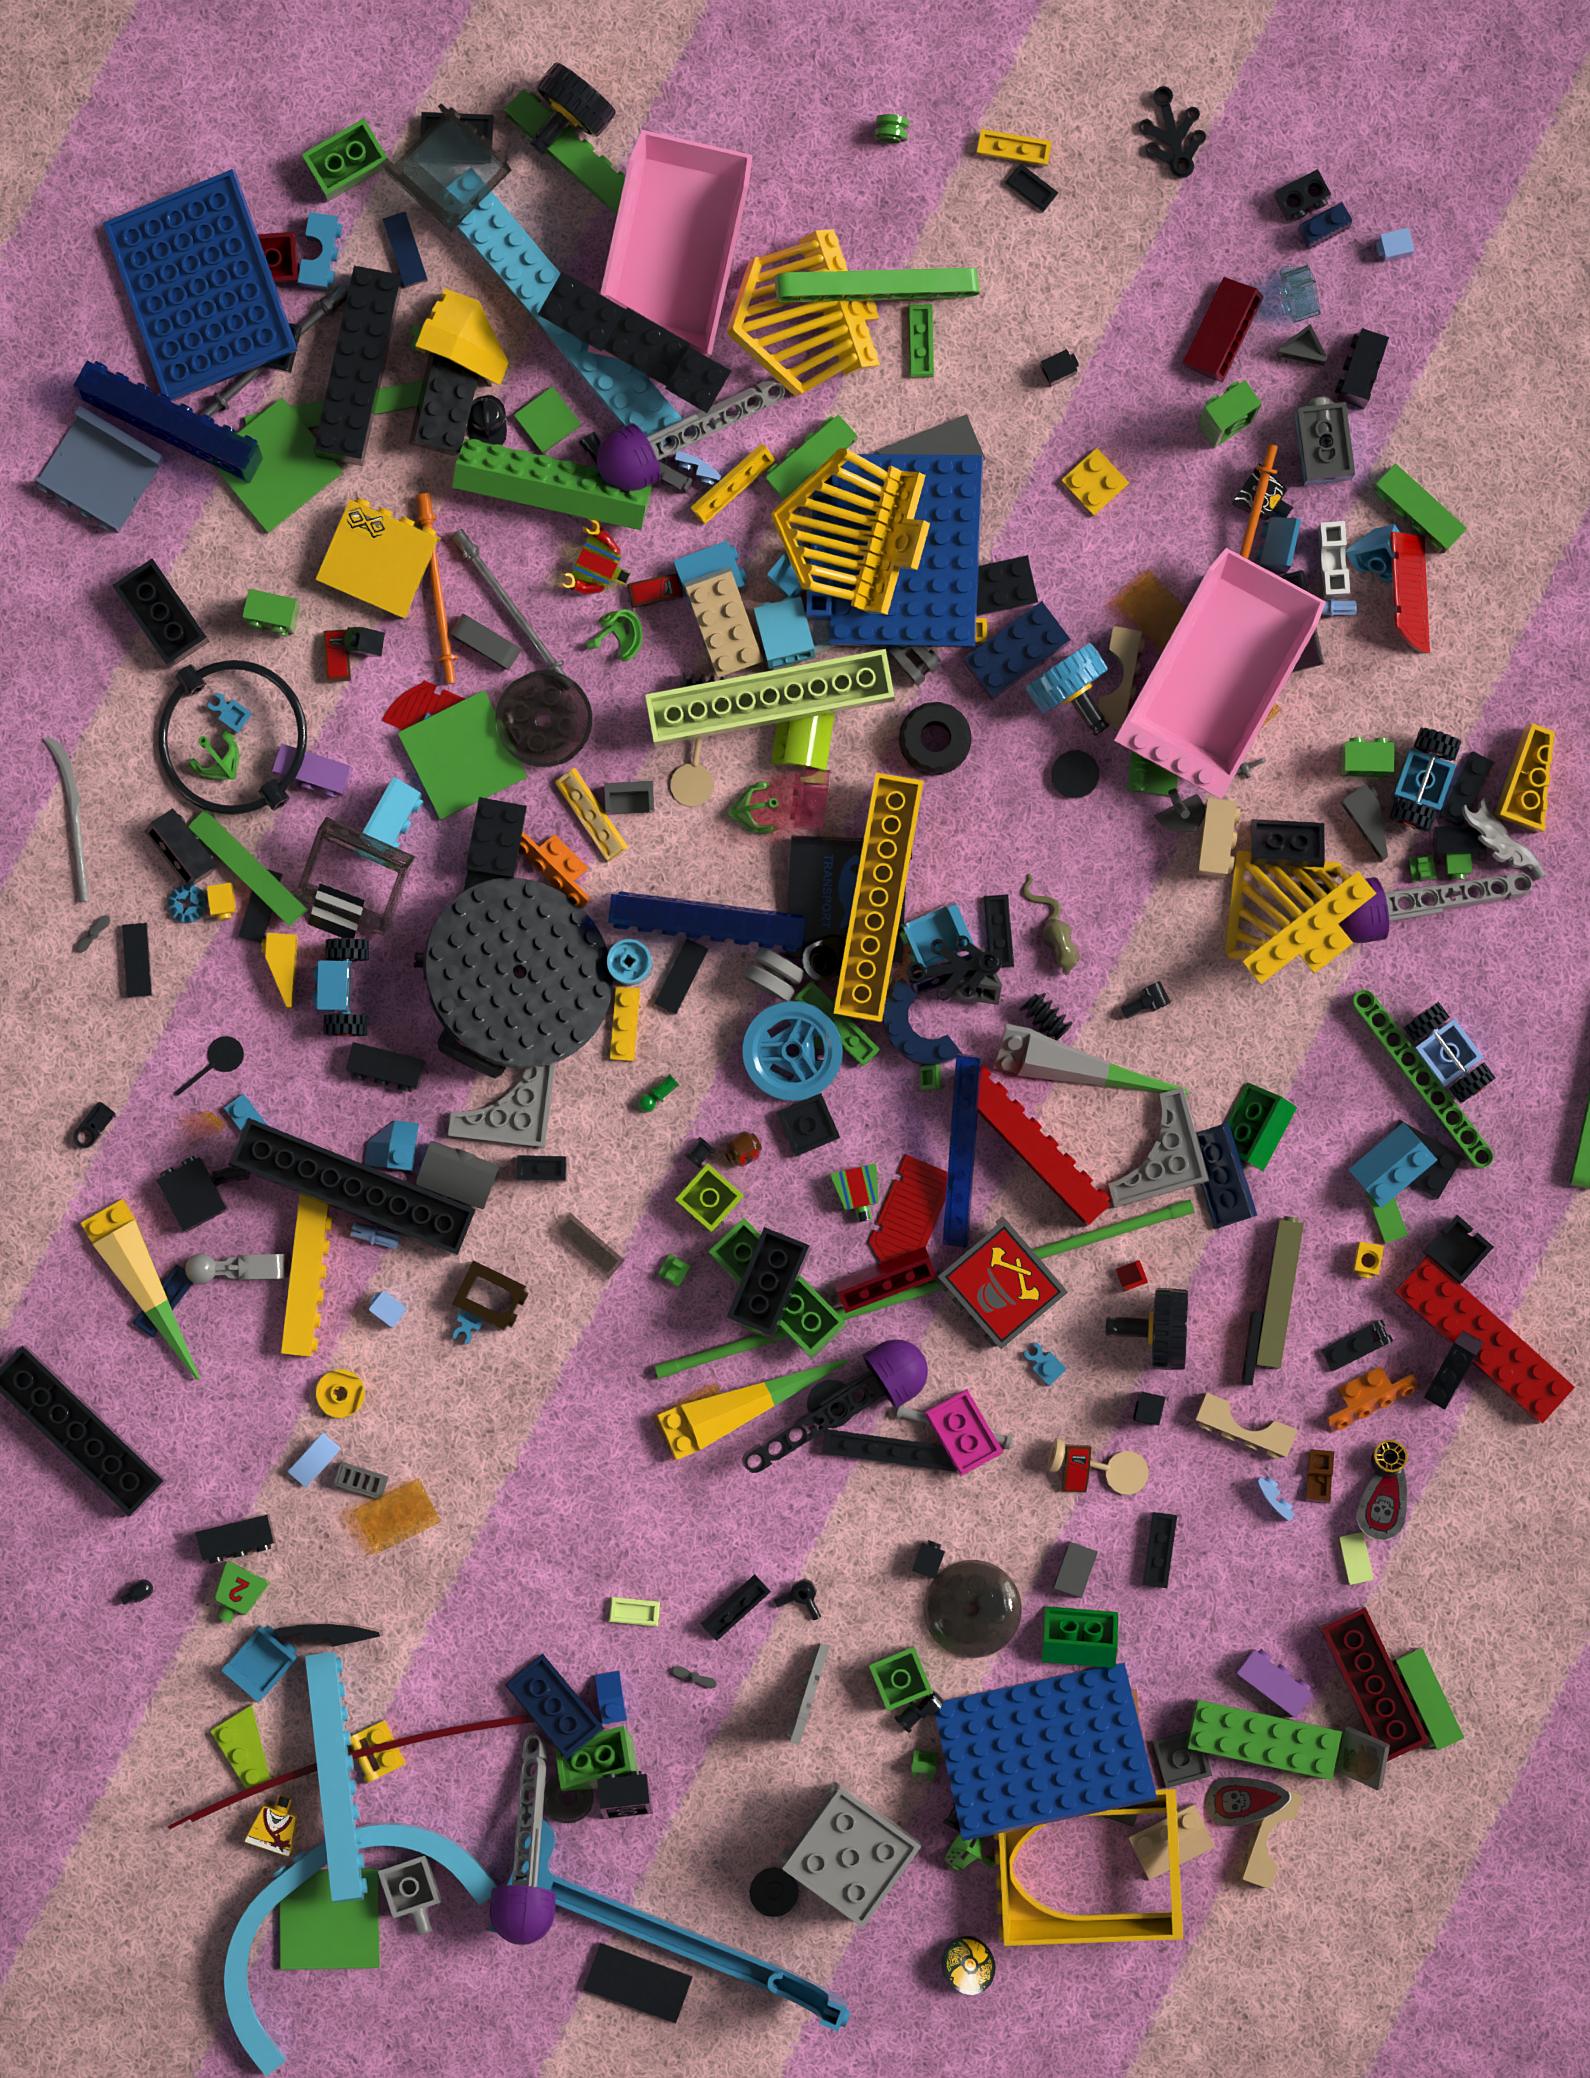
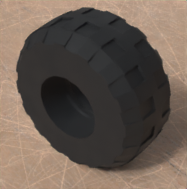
M927 702L914 708L905 717L899 731V746L903 757L911 767L927 775H942L955 770L966 759L971 747V730L965 716L952 705L943 702ZM931 725L943 727L949 733V745L939 752L927 750L920 740V735L926 727Z
M445 1028L442 1031L437 1042L440 1052L495 1079L503 1074L506 1067L478 1057V1054L466 1046L460 1045Z

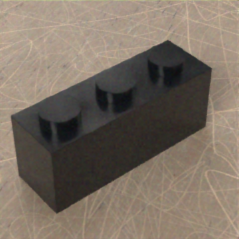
M173 808L152 821L144 831L188 889L208 877L217 867L212 854L204 849L198 836L190 831L185 824L184 818L177 814Z
M353 1042L346 1071L351 1072L350 1077L364 1080L366 1076L374 1078L375 1084L388 1086L390 1082L398 1084L397 1089L412 1092V1088L417 1090L419 1088L425 1061Z
M1462 1330L1453 1343L1424 1398L1445 1410L1455 1396L1484 1342Z
M269 1514L196 1532L202 1561L209 1560V1564L224 1561L223 1556L232 1554L233 1558L248 1555L247 1550L256 1548L257 1552L271 1549L270 1544L276 1543Z

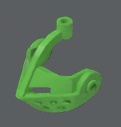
M631 610L611 611L599 619V624L606 628L601 630L594 639L586 642L589 650L599 648L600 641L607 634L614 631L620 640L621 646L618 656L621 661L625 662L632 659L641 647L642 626L637 615ZM627 622L629 623V634H626L625 623Z
M226 730L222 731V736L229 744V750L222 760L211 748L207 737L201 736L198 739L200 746L206 748L218 763L209 768H202L194 757L192 759L189 758V766L194 772L197 771L202 777L210 780H234L236 778L240 760L239 748L234 741L235 738Z
M758 782L750 786L729 811V815L753 833L772 834L778 831L777 826L774 824L759 825L750 813V811L765 807L774 809L778 806L776 798H771L767 802L749 805L752 793L767 790L770 787L769 782Z
M961 1832L944 1858V1861L948 1863L947 1865L950 1868L958 1871L961 1868L964 1869L977 1858L981 1859L982 1863L990 1868L995 1864L993 1857L988 1854L986 1856L981 1854L985 1837L976 1838L977 1840L971 1848L969 1845L973 1839L962 1841ZM965 1851H968L969 1853L967 1854L965 1859H961V1856L965 1853Z

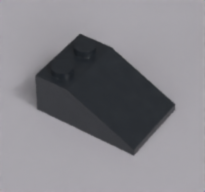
M642 1771L627 1772V1776L617 1777V1774L602 1775L603 1779H597L600 1810L604 1819L653 1814L647 1774H642Z

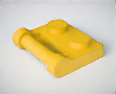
M383 1720L352 1735L350 1746L353 1751L362 1749L359 1740L366 1738L369 1746L395 1739L386 1721ZM398 1747L374 1753L380 1767L376 1771H373L367 1756L357 1758L365 1775L363 1779L366 1784L406 1765Z

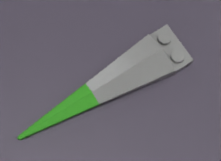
M1010 1024L1005 1025L993 1062L994 1069L1017 1073V1076L1161 1093L1182 1088L1106 1062L1030 1028Z

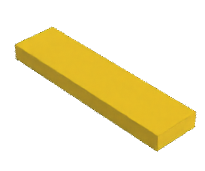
M761 443L690 507L702 524L708 523L775 462L767 447Z
M576 768L570 769L555 781V784L607 862L612 861L629 848Z

